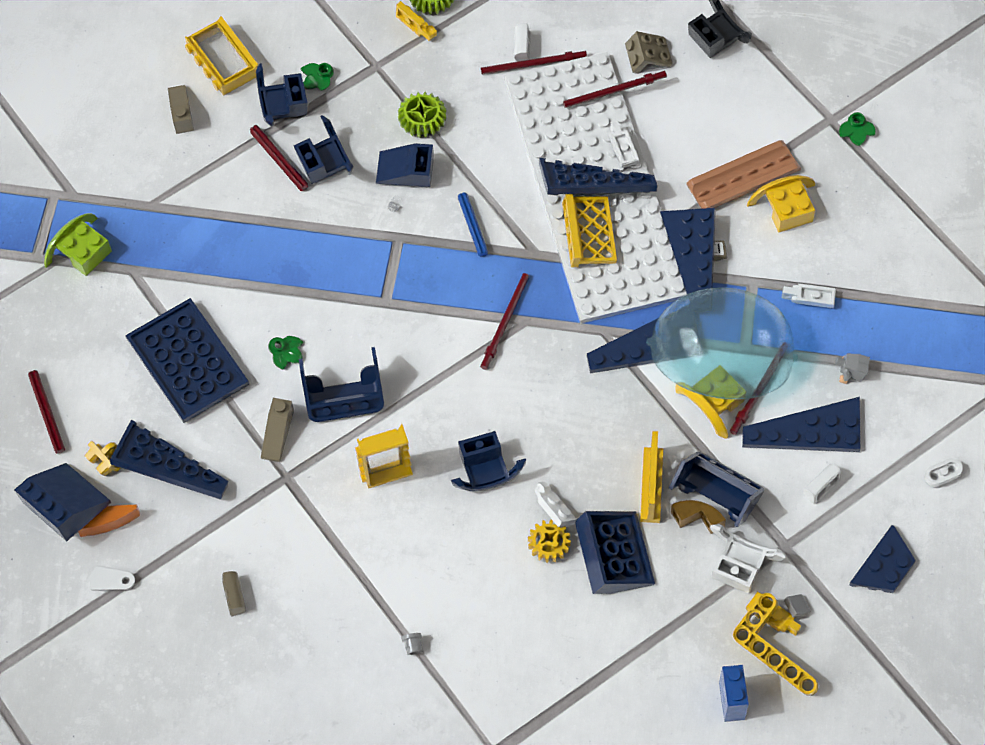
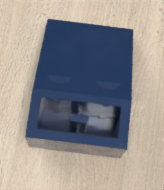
M414 143L380 151L376 184L431 187L434 161L433 144Z

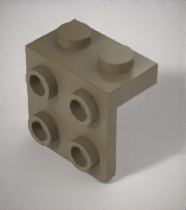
M636 31L625 43L633 73L639 74L647 64L671 67L673 64L667 41L663 36Z

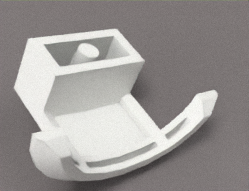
M716 524L710 527L715 535L727 542L713 568L712 578L748 594L764 558L773 561H782L785 558L780 549H769L748 542L729 532L723 525Z

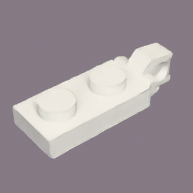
M617 120L610 122L611 132L609 133V139L621 168L639 164V158L628 131L625 128L621 129Z
M798 283V285H793V287L784 286L782 298L797 304L834 308L836 289Z
M538 482L534 490L539 498L538 503L558 527L574 525L577 519L556 493L552 490L550 491V486L546 482Z

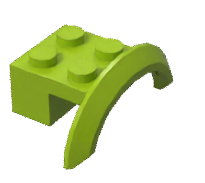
M86 213L70 220L55 234L45 252L44 265L46 268L53 262V254L57 248L70 258L73 267L87 276L112 252L109 241L85 223L89 222L92 224L98 218L95 214Z

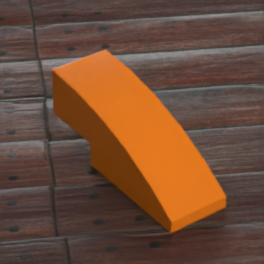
M137 504L107 506L78 533L80 537L93 536L120 528L140 516Z

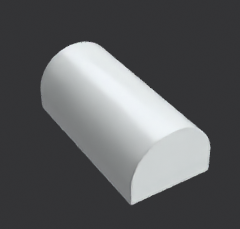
M520 23L515 27L514 59L517 62L530 60V30L527 23Z
M829 464L803 490L806 498L813 504H816L840 480L841 469L834 464Z

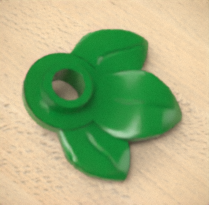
M309 63L300 68L307 75L303 82L304 88L314 89L318 87L320 91H323L329 87L330 78L334 74L333 67L330 64L321 63L318 65L316 63Z
M860 112L851 114L848 117V121L842 123L839 128V136L849 137L851 142L857 146L864 143L866 135H875L874 125L866 121L864 115Z
M295 336L271 339L268 349L273 354L275 366L284 370L287 362L299 363V359L303 357L298 348L303 344V341ZM275 344H280L281 348H276Z

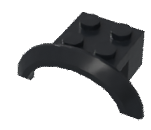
M709 0L715 12L713 15L706 18L701 14L688 23L690 37L709 58H712L737 40L746 44L751 42L752 33L742 30L730 18L719 0Z

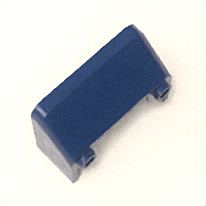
M371 347L374 365L366 366L361 370V381L323 387L319 376H306L303 358L299 359L307 414L311 421L322 422L376 413L383 409L384 398L375 347Z
M696 452L681 462L669 486L671 490L678 486V489L686 494L696 491L728 509L730 519L735 522V527H739L747 520L764 492V488L701 452Z

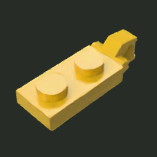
M401 1L396 4V17L419 37L422 35L430 41L437 36V30L432 25H428L421 16L414 13L408 5Z
M758 591L746 606L747 611L750 610L759 596L762 595ZM768 598L763 601L764 608H770L773 605V601ZM779 605L766 623L778 632H785L787 630L795 636L801 627L800 624L794 621L795 617H792L788 611ZM755 614L756 617L761 619L760 615Z

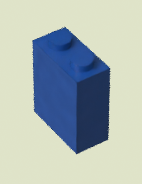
M743 665L723 666L719 687L724 722L745 720L749 703Z

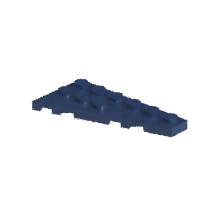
M539 157V166L547 195L657 192L658 185L655 176L638 172L624 174L618 169H613L611 172L605 171L603 167L579 163L566 165L560 160H555V163L546 162V158Z
M715 208L660 211L692 311H712Z
M690 303L588 352L586 357L591 374L703 355L694 313Z
M860 397L743 426L742 448L860 452Z
M132 419L110 459L111 465L220 500L228 486V480L210 469H204L195 459L190 460L185 457L184 452L162 438L157 439L146 428L138 427L137 423Z

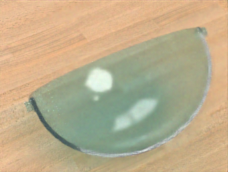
M734 288L703 289L679 298L660 315L654 327L653 335L651 338H647V345L651 347V355L655 365L668 379L687 390L715 398L748 399L771 393L787 381L793 362L798 360V354H794L792 329L782 312L771 302L759 295Z

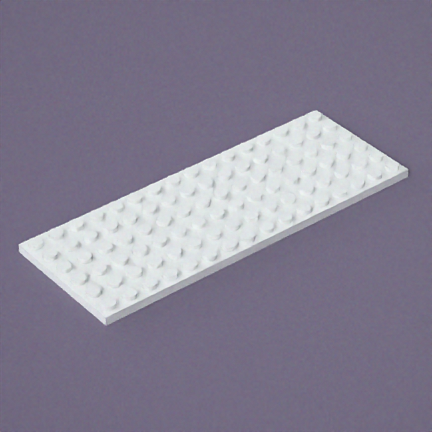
M608 52L504 75V81L580 324L688 298L660 214L661 208L655 192L573 195V197L608 196L617 262L613 264H579V267H571L562 206L565 194L547 195L539 166V157L546 158V162L555 163V160H560L566 165L579 163L603 167V170L611 172L613 169H618L624 174H629L630 172L649 174L621 91L567 108L563 106V101L618 85ZM617 120L620 128H625L628 131L638 155L639 164L621 168L609 139V133L611 132L610 122ZM604 202L595 203L594 206L601 211L604 208ZM576 203V206L582 211L587 207L583 203ZM591 209L585 213L592 219L598 215ZM583 217L578 220L584 227L590 223ZM601 217L596 220L602 227L607 224ZM593 225L588 228L594 235L600 231ZM585 233L581 235V239L586 243L592 239ZM604 233L598 236L604 243L609 240V237ZM596 241L590 245L597 252L602 247ZM587 249L583 252L584 258H592L594 256ZM606 249L600 253L605 258L611 257V253Z

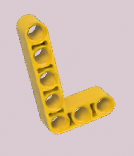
M764 593L759 596L734 629L733 637L738 644L803 694L812 696L818 691V682L757 635L778 607L777 599L770 593ZM767 598L773 599V605L770 608L763 607V601ZM755 614L760 615V622L758 624H751V617ZM743 630L748 631V638L744 641L739 640V632ZM757 643L764 644L763 652H755L754 647ZM775 655L781 657V662L777 666L771 665L770 662L771 658ZM796 668L797 676L795 678H788V669ZM808 680L813 681V689L805 691L803 688L804 682Z

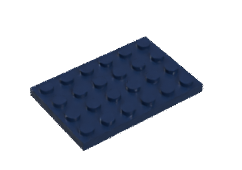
M191 298L125 335L127 341L183 423L249 385L248 379Z

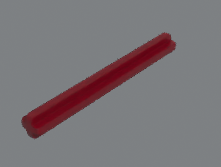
M258 125L251 127L250 133L295 186L300 191L307 189L308 183Z
M37 370L30 371L28 377L56 454L65 451V447Z

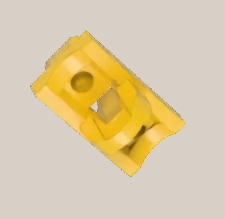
M90 441L88 444L90 449L85 454L87 460L94 464L100 458L102 462L96 467V470L103 476L108 475L112 470L117 472L120 467L110 464V459L117 444L110 442L103 448L100 444Z

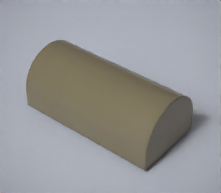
M235 571L223 572L222 583L231 617L240 615L246 611L238 573Z

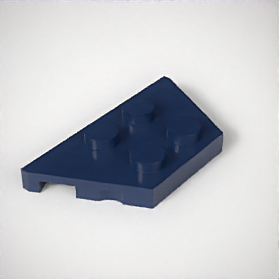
M890 526L850 581L849 585L851 587L862 586L868 587L869 590H882L887 593L895 592L916 561L895 526Z

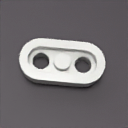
M947 459L926 470L925 482L931 487L941 486L957 479L962 473L963 466L957 459ZM935 476L937 480H933L931 477Z

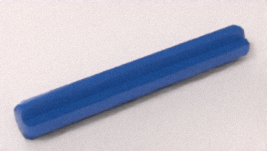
M466 192L458 194V200L477 253L480 257L488 255V249L468 194Z

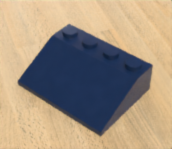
M67 463L32 475L14 489L23 504L66 542L111 503L110 499Z
M585 511L576 520L575 525L593 594H612L655 584L636 511Z

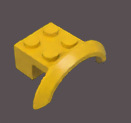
M801 175L777 179L754 192L747 203V207L756 205V202L766 194L773 209L771 218L778 233L811 223L814 219L815 209L803 184L806 188L815 186V181L810 177Z
M721 365L693 386L682 381L677 382L675 385V392L691 399L710 420L716 434L727 439L728 432L719 415L726 409L731 412L745 401L746 390Z

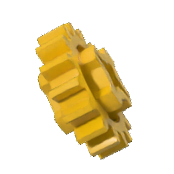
M551 519L549 524H546L544 520H542L541 526L536 523L535 530L530 529L531 536H528V549L532 550V556L538 554V560L540 561L542 558H545L546 563L549 562V559L556 562V557L558 556L563 559V552L568 553L569 548L567 546L571 545V540H568L570 533H565L566 526L560 528L553 524ZM539 536L540 540L536 544V538ZM562 538V541H563V542H562V545L559 546V543H558V542H559L560 539Z

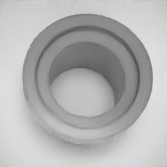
M411 633L401 637L402 642L405 644L407 655L422 652L421 633Z

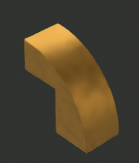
M685 500L671 505V514L680 528L700 518L710 534L713 533L710 528L711 525L720 524L725 527L726 519L707 503Z

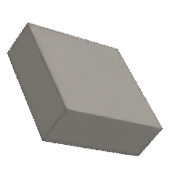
M802 594L788 596L784 599L792 617L804 616L811 612Z

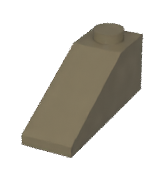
M181 85L168 88L176 134L194 131L186 86Z
M273 397L267 418L261 459L280 462L294 413L292 401Z

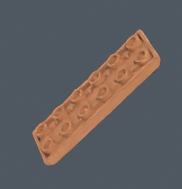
M778 140L690 179L686 185L701 208H716L757 190L772 181L800 171L801 167L792 156L784 141Z

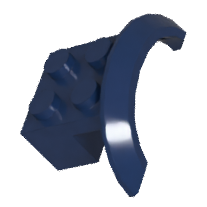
M260 63L256 70V80L264 121L273 127V119L307 115L308 102L302 74L283 75V84L265 86L262 63Z
M323 115L320 117L329 138L313 145L310 138L293 145L311 184L343 169H346L348 175H351L354 167L346 155L330 119Z
M496 431L458 441L459 454L469 482L462 481L460 477L452 479L451 482L456 488L466 491L490 489L516 477L525 466L526 458L517 460L515 466L510 471H507Z

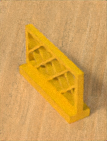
M565 194L562 206L571 267H579V264L616 263L617 256L608 196L573 197V194ZM604 202V208L601 211L594 206L595 203ZM576 203H583L587 207L582 211L576 206ZM589 209L598 214L594 219L585 214ZM581 217L590 222L586 227L579 223L578 220ZM599 217L606 221L607 224L604 227L596 222ZM591 225L600 230L596 235L588 230ZM583 233L592 238L588 243L581 239ZM601 233L609 237L606 243L598 238ZM594 241L602 246L598 252L590 246ZM587 249L594 256L592 258H584L583 252ZM606 249L611 253V257L605 258L600 253Z
M652 431L651 447H644L640 522L660 523L663 448H658V431Z

